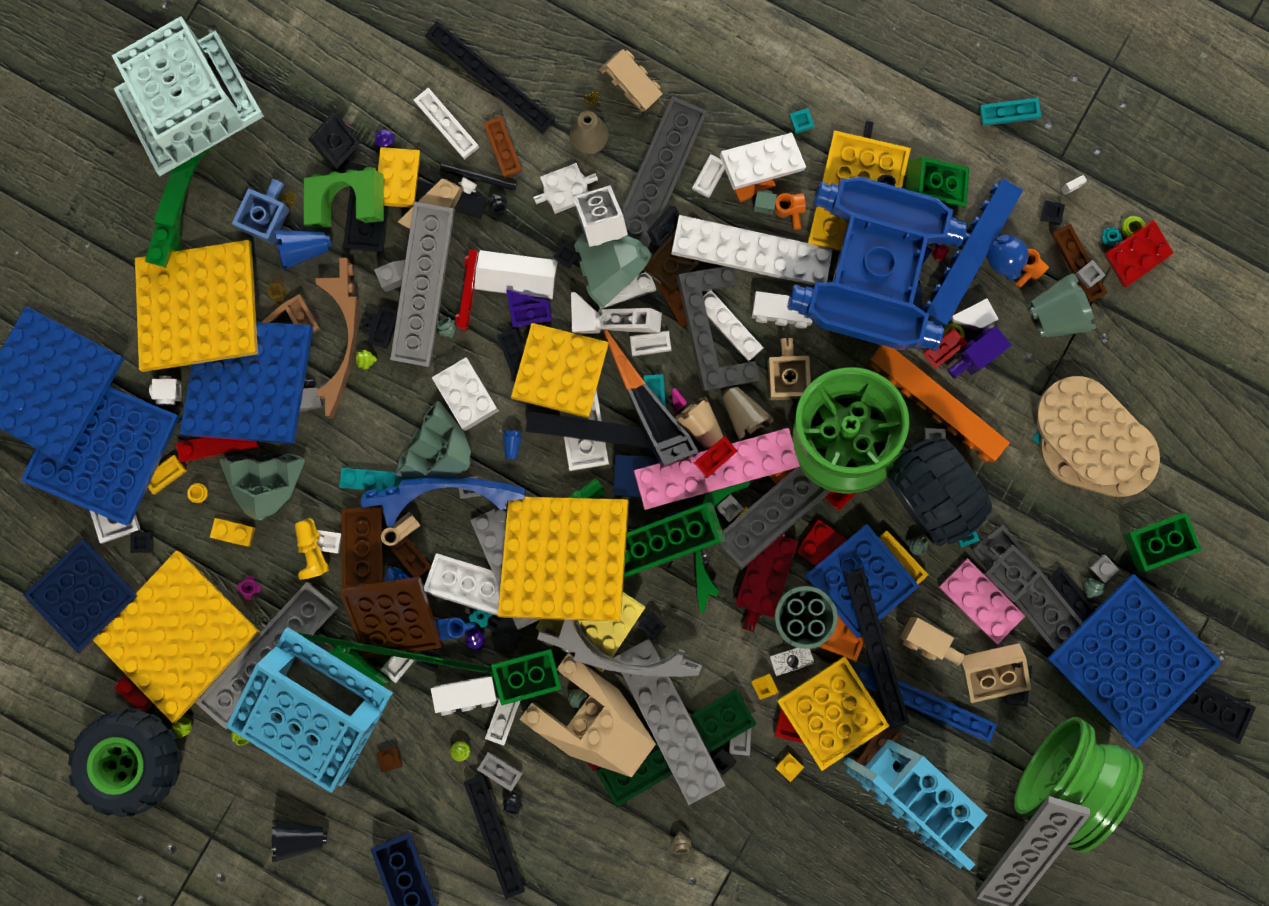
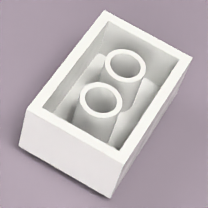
M610 185L573 196L578 218L589 247L598 246L611 240H618L628 235L623 214Z
M467 358L462 359L432 377L464 431L499 412Z
M494 675L438 685L431 688L435 713L441 712V716L453 714L459 708H461V712L473 710L476 708V705L480 704L482 708L494 706L496 701L500 699Z

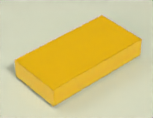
M172 455L157 466L148 486L152 494H157L187 472L176 455Z

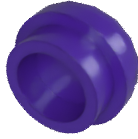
M382 129L375 135V143L379 148H391L395 142L394 135L389 130Z
M479 629L472 630L465 635V643L468 647L481 651L485 635Z

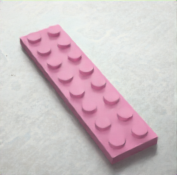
M789 428L732 443L738 452L708 478L693 464L706 451L699 452L691 458L661 468L660 464L634 470L644 510L800 467Z

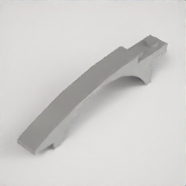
M564 620L561 632L544 626L537 638L545 645L561 647L563 651L568 653L575 652L574 661L610 671L643 676L683 677L697 676L702 668L700 664L683 659L685 651L681 649L665 659L652 663L632 664L616 660L601 652L589 641L581 629L578 620Z

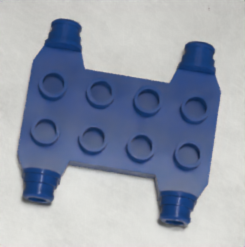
M864 177L841 178L838 185L820 182L815 193L813 205L824 208L831 215L836 214L847 222L833 282H815L812 288L807 286L803 288L799 287V285L792 287L787 304L788 310L798 311V314L804 315V318H810L822 329L893 349L929 348L933 351L937 350L943 338L944 328L942 325H934L933 322L928 321L929 313H925L913 305L926 245L936 243L937 245L952 244L959 247L966 235V222H960L953 218V209H949L937 198Z

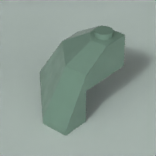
M582 233L574 244L576 252L580 253L582 259L579 262L582 274L585 277L587 276L589 283L586 287L588 294L601 308L605 307L638 276L652 256L646 246L639 240L629 236L589 247L586 236Z
M437 401L424 415L421 430L416 429L409 441L412 446L401 455L395 475L416 479L457 477L462 471H466L469 468L471 450L465 433L445 407Z
M235 454L220 459L221 467L234 499L244 513L255 520H264L267 516L275 514L291 497L305 463L304 458L295 454H285L279 457H273V454H257V457Z

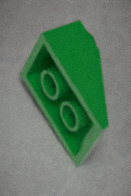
M926 157L912 159L908 161L905 189L937 198L947 206L966 207L970 168Z
M336 646L335 649L329 650L328 653L381 686L391 685L389 678L360 654L353 652L351 648Z

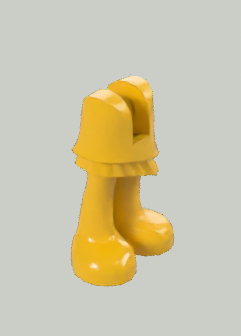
M308 518L296 523L295 532L297 547H299L298 553H304L307 561L306 568L299 571L298 578L300 580L308 579L328 572V564L318 546L320 534L316 529L313 519Z

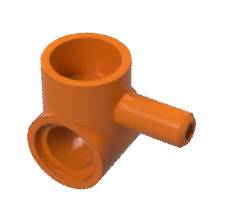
M783 193L776 199L774 212L782 218L792 215L794 230L801 229L800 214L806 212L805 197L803 193L793 195ZM786 202L790 208L782 209L779 204Z
M1028 249L1032 264H1026L1025 268L1021 270L1024 274L1015 282L1017 287L1021 288L1030 278L1036 281L1049 268L1040 258V254L1034 249Z

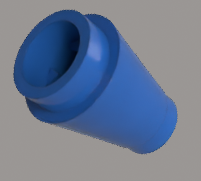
M505 430V434L502 435L505 458L517 459L522 436H520L521 431Z

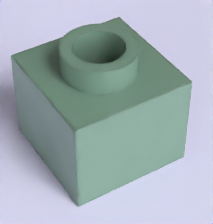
M769 190L757 191L753 211L773 215L777 194H773Z

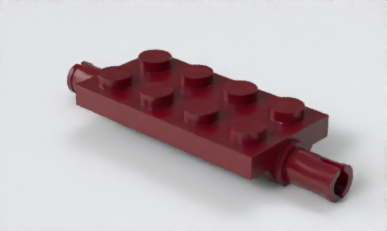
M786 532L748 564L735 603L736 606L745 608L747 611L742 627L744 630H747L749 623H751L749 631L754 633L758 618L762 614L774 618L775 609L780 600L798 545V541L788 538Z

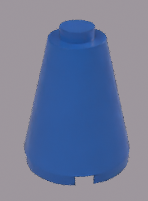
M274 231L283 270L328 252V247H331L329 235L325 236L324 232Z

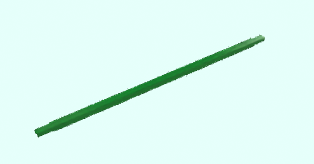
M296 632L312 642L493 674L492 667Z

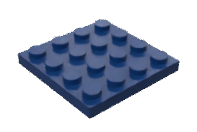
M865 524L804 575L813 587L822 590L829 596L836 607L838 617L857 639L861 634L842 573L861 567L864 569L879 620L920 587L868 524Z

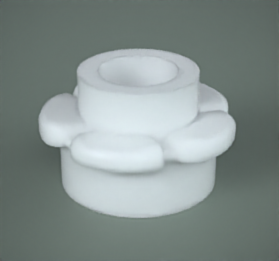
M464 177L461 182H458L461 188L464 189V192L468 194L476 192L477 184Z

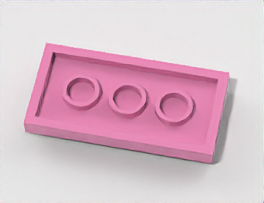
M965 559L938 586L997 645L1025 617L969 559Z

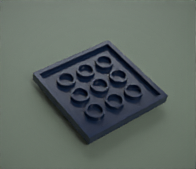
M81 539L23 596L77 653H81L137 597V594L86 539Z

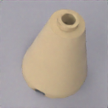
M702 397L697 400L698 405L691 404L676 416V421L704 449L709 450L723 437V434L708 399Z

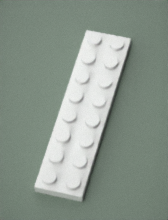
M679 215L671 254L814 285L815 282H827L833 249Z

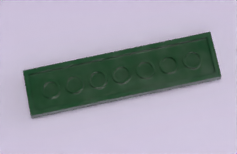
M737 689L732 690L690 715L708 752L715 750L757 725ZM654 737L653 740L656 745L632 777L603 767L596 771L616 808L673 774Z

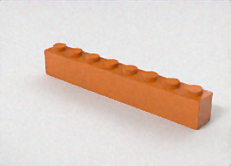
M881 345L867 363L870 364L869 368L877 374L880 372L885 376L888 381L901 390L900 393L904 397L913 399L916 402L915 405L920 410L929 412L932 415L931 418L936 423H942L946 426L949 434L954 437L958 436L963 440L962 444L965 447L978 452V457L987 463L989 461L992 463L996 461L1010 444L1009 441L896 349Z

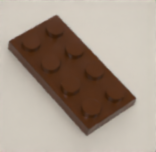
M383 508L341 509L342 589L383 582L384 561L383 542L381 540Z

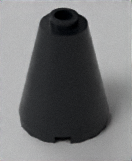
M278 819L272 820V824L276 825L272 827L273 855H276L272 856V862L323 849V844H327V832H323V827Z

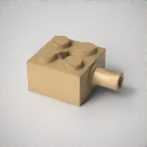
M786 338L780 339L782 356L769 357L767 360L769 400L800 399L803 392L811 384L809 356H794L793 338H788L787 341ZM787 374H790V377L794 378L791 382H788V380L785 379Z
M910 617L899 637L903 640L902 644L916 651L918 649L921 650L920 654L930 660L935 661L936 658L941 660L946 658L959 666L964 658L963 653L950 647L954 639L953 637L919 618Z

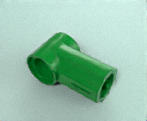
M595 478L580 491L577 490L568 498L598 499L606 491Z

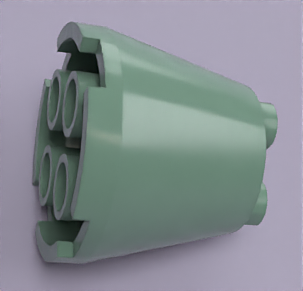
M1074 273L1062 278L1034 298L1031 304L1027 305L1031 316L1037 320L1034 325L1041 337L1050 338L1084 333L1096 329V325L1091 322L1094 319L1090 304L1081 286L1077 285L1079 281Z
M801 586L788 591L781 597L775 609L774 618L778 633L787 643L797 648L812 649L821 646L831 637L837 626V610L834 603L827 594L815 587ZM803 612L804 615H807V619H803V622H801L800 619L795 618V615H800Z

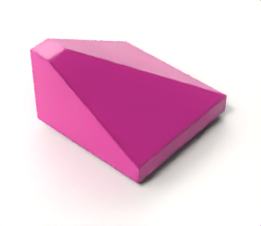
M674 388L671 393L673 409L677 414L686 407L687 402L677 389Z

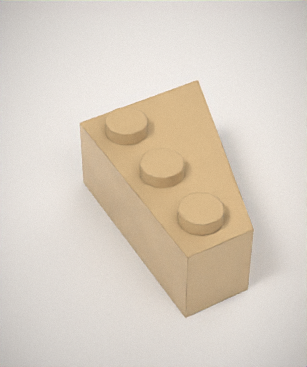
M622 49L614 54L599 71L602 74L606 71L613 78L611 82L615 86L619 85L625 92L624 95L643 112L662 95L661 88L654 80L651 81L648 78L647 71L641 65L638 66L634 62V56L628 50Z
M442 178L418 202L455 208L464 189ZM413 207L398 221V223L409 229L411 227Z

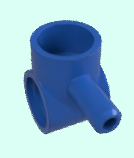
M460 618L436 620L441 640L460 638L465 631L475 630L476 628L474 622L464 623Z

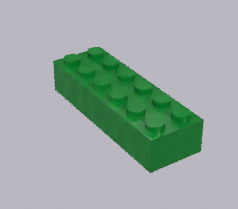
M713 503L699 505L628 532L624 578L725 542L726 540Z

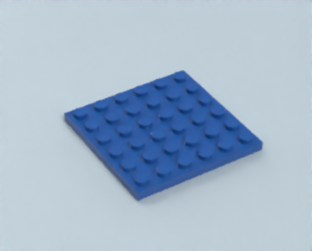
M26 306L0 350V429L59 462L66 464L125 358Z
M256 322L258 354L192 364L180 435L295 444L313 327L311 325Z
M109 387L67 463H61L35 449L21 481L130 527L180 416Z
M1131 574L1047 658L1067 681L1135 749L1222 663L1135 574Z

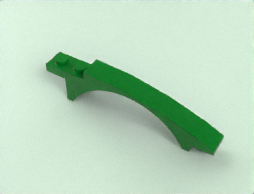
M212 147L172 169L154 219L156 226L146 255V263L167 268L171 252L181 251L180 222L185 195L197 165L204 155L212 150Z
M750 481L707 492L704 494L702 504L713 503L715 507L731 493L747 488ZM700 550L695 552L696 595L699 613L704 614L709 595L717 597L719 590L713 585L705 571Z

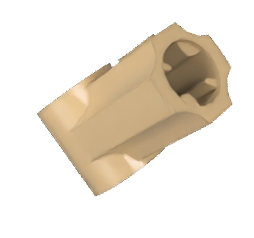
M409 512L393 526L384 529L381 534V540L387 546L393 547L421 525ZM390 532H395L396 540L389 543L386 538Z

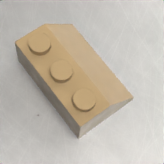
M1020 643L965 655L961 662L962 673L971 703L1031 690L1027 660ZM1013 663L1020 664V667H1021V668H1016V667H1015V671H1014V669H1013V667H1012L1011 664H1013Z

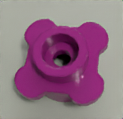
M247 576L246 580L237 585V589L244 595L246 600H250L255 593L261 591V586L257 585L253 576Z

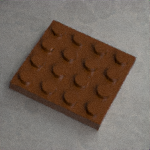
M420 577L341 589L339 594L358 643L405 652H417L442 647L443 642ZM362 651L364 659L389 656Z

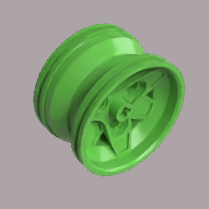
M848 367L835 369L819 376L803 392L796 410L792 441L800 469L812 482L832 492L853 494L874 488L887 478V470L893 467V462L900 456L909 430L908 409L898 389L886 378L873 371ZM842 399L853 400L846 408L837 402V400ZM872 408L880 415L883 421L870 418ZM859 411L862 416L857 417L852 412ZM818 412L824 423L810 428L812 420ZM831 430L834 434L827 436L824 431ZM886 442L884 450L877 456L874 444ZM863 444L867 449L860 450L856 445ZM817 450H827L825 458ZM851 460L857 467L846 466Z
M1079 717L1069 718L1049 734L1028 763L1016 790L1015 810L1030 821L1048 796L1089 808V818L1067 846L1078 853L1091 851L1115 830L1129 810L1141 783L1143 773L1142 761L1137 755L1118 745L1096 744L1095 731L1090 724Z

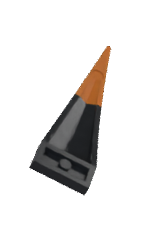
M605 329L604 336L606 341L609 342L608 346L650 450L654 452L661 468L697 455L698 450L690 435L659 401L631 365L608 330Z

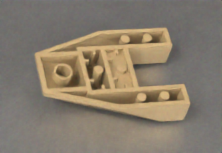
M568 653L556 670L590 695L568 726H565L537 703H531L520 720L571 757L632 777L656 745L655 741L621 691L585 663L574 661V655Z

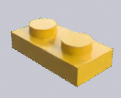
M215 518L210 538L250 547L255 527Z

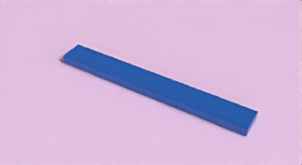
M847 659L864 687L878 693L871 668ZM897 680L905 706L990 743L997 727L996 723Z

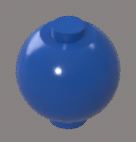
M1009 235L999 236L988 252V262L991 268L996 273L1005 275L1007 280L1019 278L1022 275L1021 270L1025 268L1029 258V252L1025 243L1019 238Z

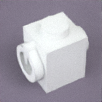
M159 376V379H152V384L149 386L151 399L156 400V405H175L176 401H182V382L177 379H171V376Z

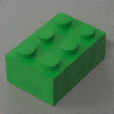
M1187 513L1176 514L1122 534L1137 572H1145L1202 551Z
M551 648L491 664L501 706L561 690Z

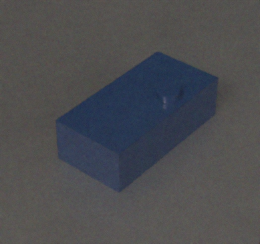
M616 455L613 496L641 498L634 470L659 464L657 458ZM694 496L682 499L681 501H694Z
M411 831L371 847L372 856L391 906H438Z

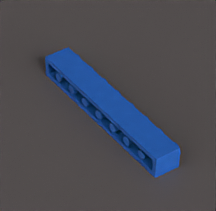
M1002 179L999 183H994L989 192L992 194L990 199H985L980 207V210H982L979 217L976 216L970 226L973 229L970 234L966 233L961 250L957 249L951 260L954 262L951 267H946L942 274V277H944L942 283H937L932 291L935 294L931 301L928 299L922 309L925 313H929V321L943 327L948 324L988 254L991 245L996 240L1021 196L1023 189L1005 179Z

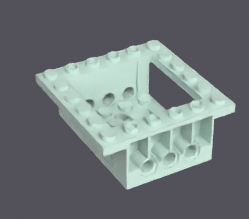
M182 16L112 55L125 80L124 83L115 87L114 90L159 176L264 117L218 33L214 31L198 40ZM208 58H211L237 108L221 88L207 62ZM182 91L180 95L175 96L176 92Z

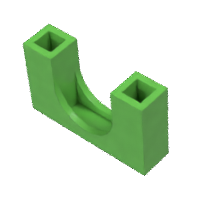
M366 167L363 171L330 172L329 175L324 176L313 174L312 177L304 178V225L313 229L331 227L333 198L338 191L352 186L356 194V219L365 223L384 221L383 174L376 171L375 168Z

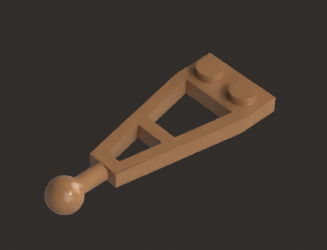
M300 294L283 303L261 322L273 323L287 311L293 324L311 325L313 333L320 330L319 325Z

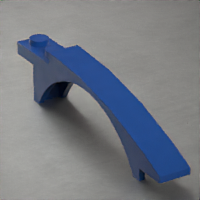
M417 478L401 480L399 488L392 486L383 491H377V489L368 490L363 494L361 504L362 508L382 505L387 527H391L394 525L399 513L411 500L433 489L457 487L471 490L489 499L500 510L507 508L506 504L508 501L525 499L526 489L507 483L476 478Z

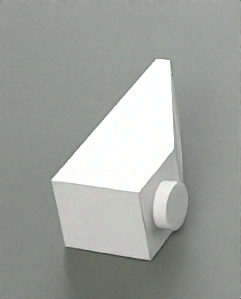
M599 309L598 311L603 320V326L600 330L660 333L662 313L654 309Z

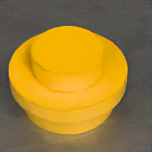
M195 483L188 488L187 495L190 501L201 503L206 500L208 490L205 485Z

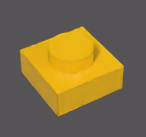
M770 674L751 681L760 700L779 692Z
M788 752L775 768L791 782L804 766Z

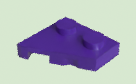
M506 290L513 328L530 326L532 323L552 322L549 301Z

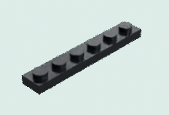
M484 774L465 780L464 785L505 899L525 892V887Z

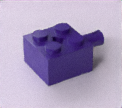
M997 327L992 330L987 328L974 338L977 342L972 340L959 350L961 352L957 356L959 361L948 368L947 371L954 379L966 370L972 376L1012 345Z

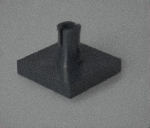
M337 112L332 113L308 138L332 169H338L361 143Z

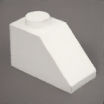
M571 292L572 332L578 335L600 333V328L603 326L602 316L580 295Z
M985 299L953 315L949 323H957L963 328L977 332L981 329L985 331L987 328H993V323L998 320V317L988 299Z

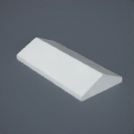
M480 250L476 266L474 289L506 294V290H512L513 292L532 297L553 300L558 262L551 259Z

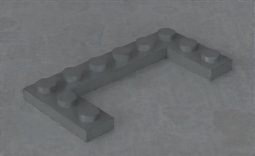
M721 267L677 275L702 392L759 381L756 361L719 368L702 295L704 291L738 285L734 268Z

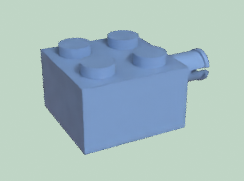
M272 179L266 194H261L248 188L232 225L244 233L274 245L276 241L274 231L281 230L290 209L284 203L277 201L284 184Z

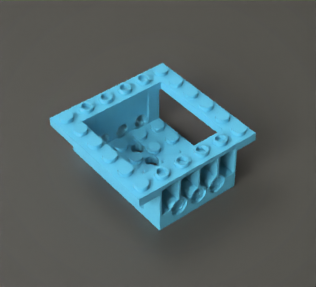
M287 627L283 631L276 647L256 664L226 727L332 793L338 785L341 787L345 783L393 692ZM295 657L365 700L351 716H348L287 678L286 675ZM275 712L281 715L282 720L276 718ZM292 724L298 725L300 731L295 730ZM310 735H314L318 742H314Z
M888 739L885 745L877 751L865 766L847 756L842 761L846 766L844 770L851 777L860 781L859 784L869 792L871 789L876 794L874 798L882 805L886 803L891 807L889 812L897 819L903 818L906 821L904 825L912 833L917 831L921 835L919 839L926 846L942 855L946 860L948 859L959 869L962 867L969 871L972 869L975 863L959 849L988 815L924 756ZM895 761L900 763V767L897 770L893 769ZM956 810L960 814L955 816L954 811Z

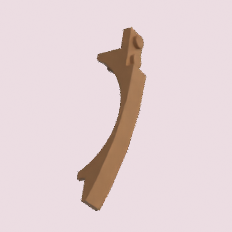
M339 258L340 278H316V285L329 293L340 306L348 328V346L344 360L333 378L317 390V397L325 399V416L328 418H334L341 402L352 368L358 335L359 300L357 297H352L355 293L354 283H351V276H354V264H351L348 258Z

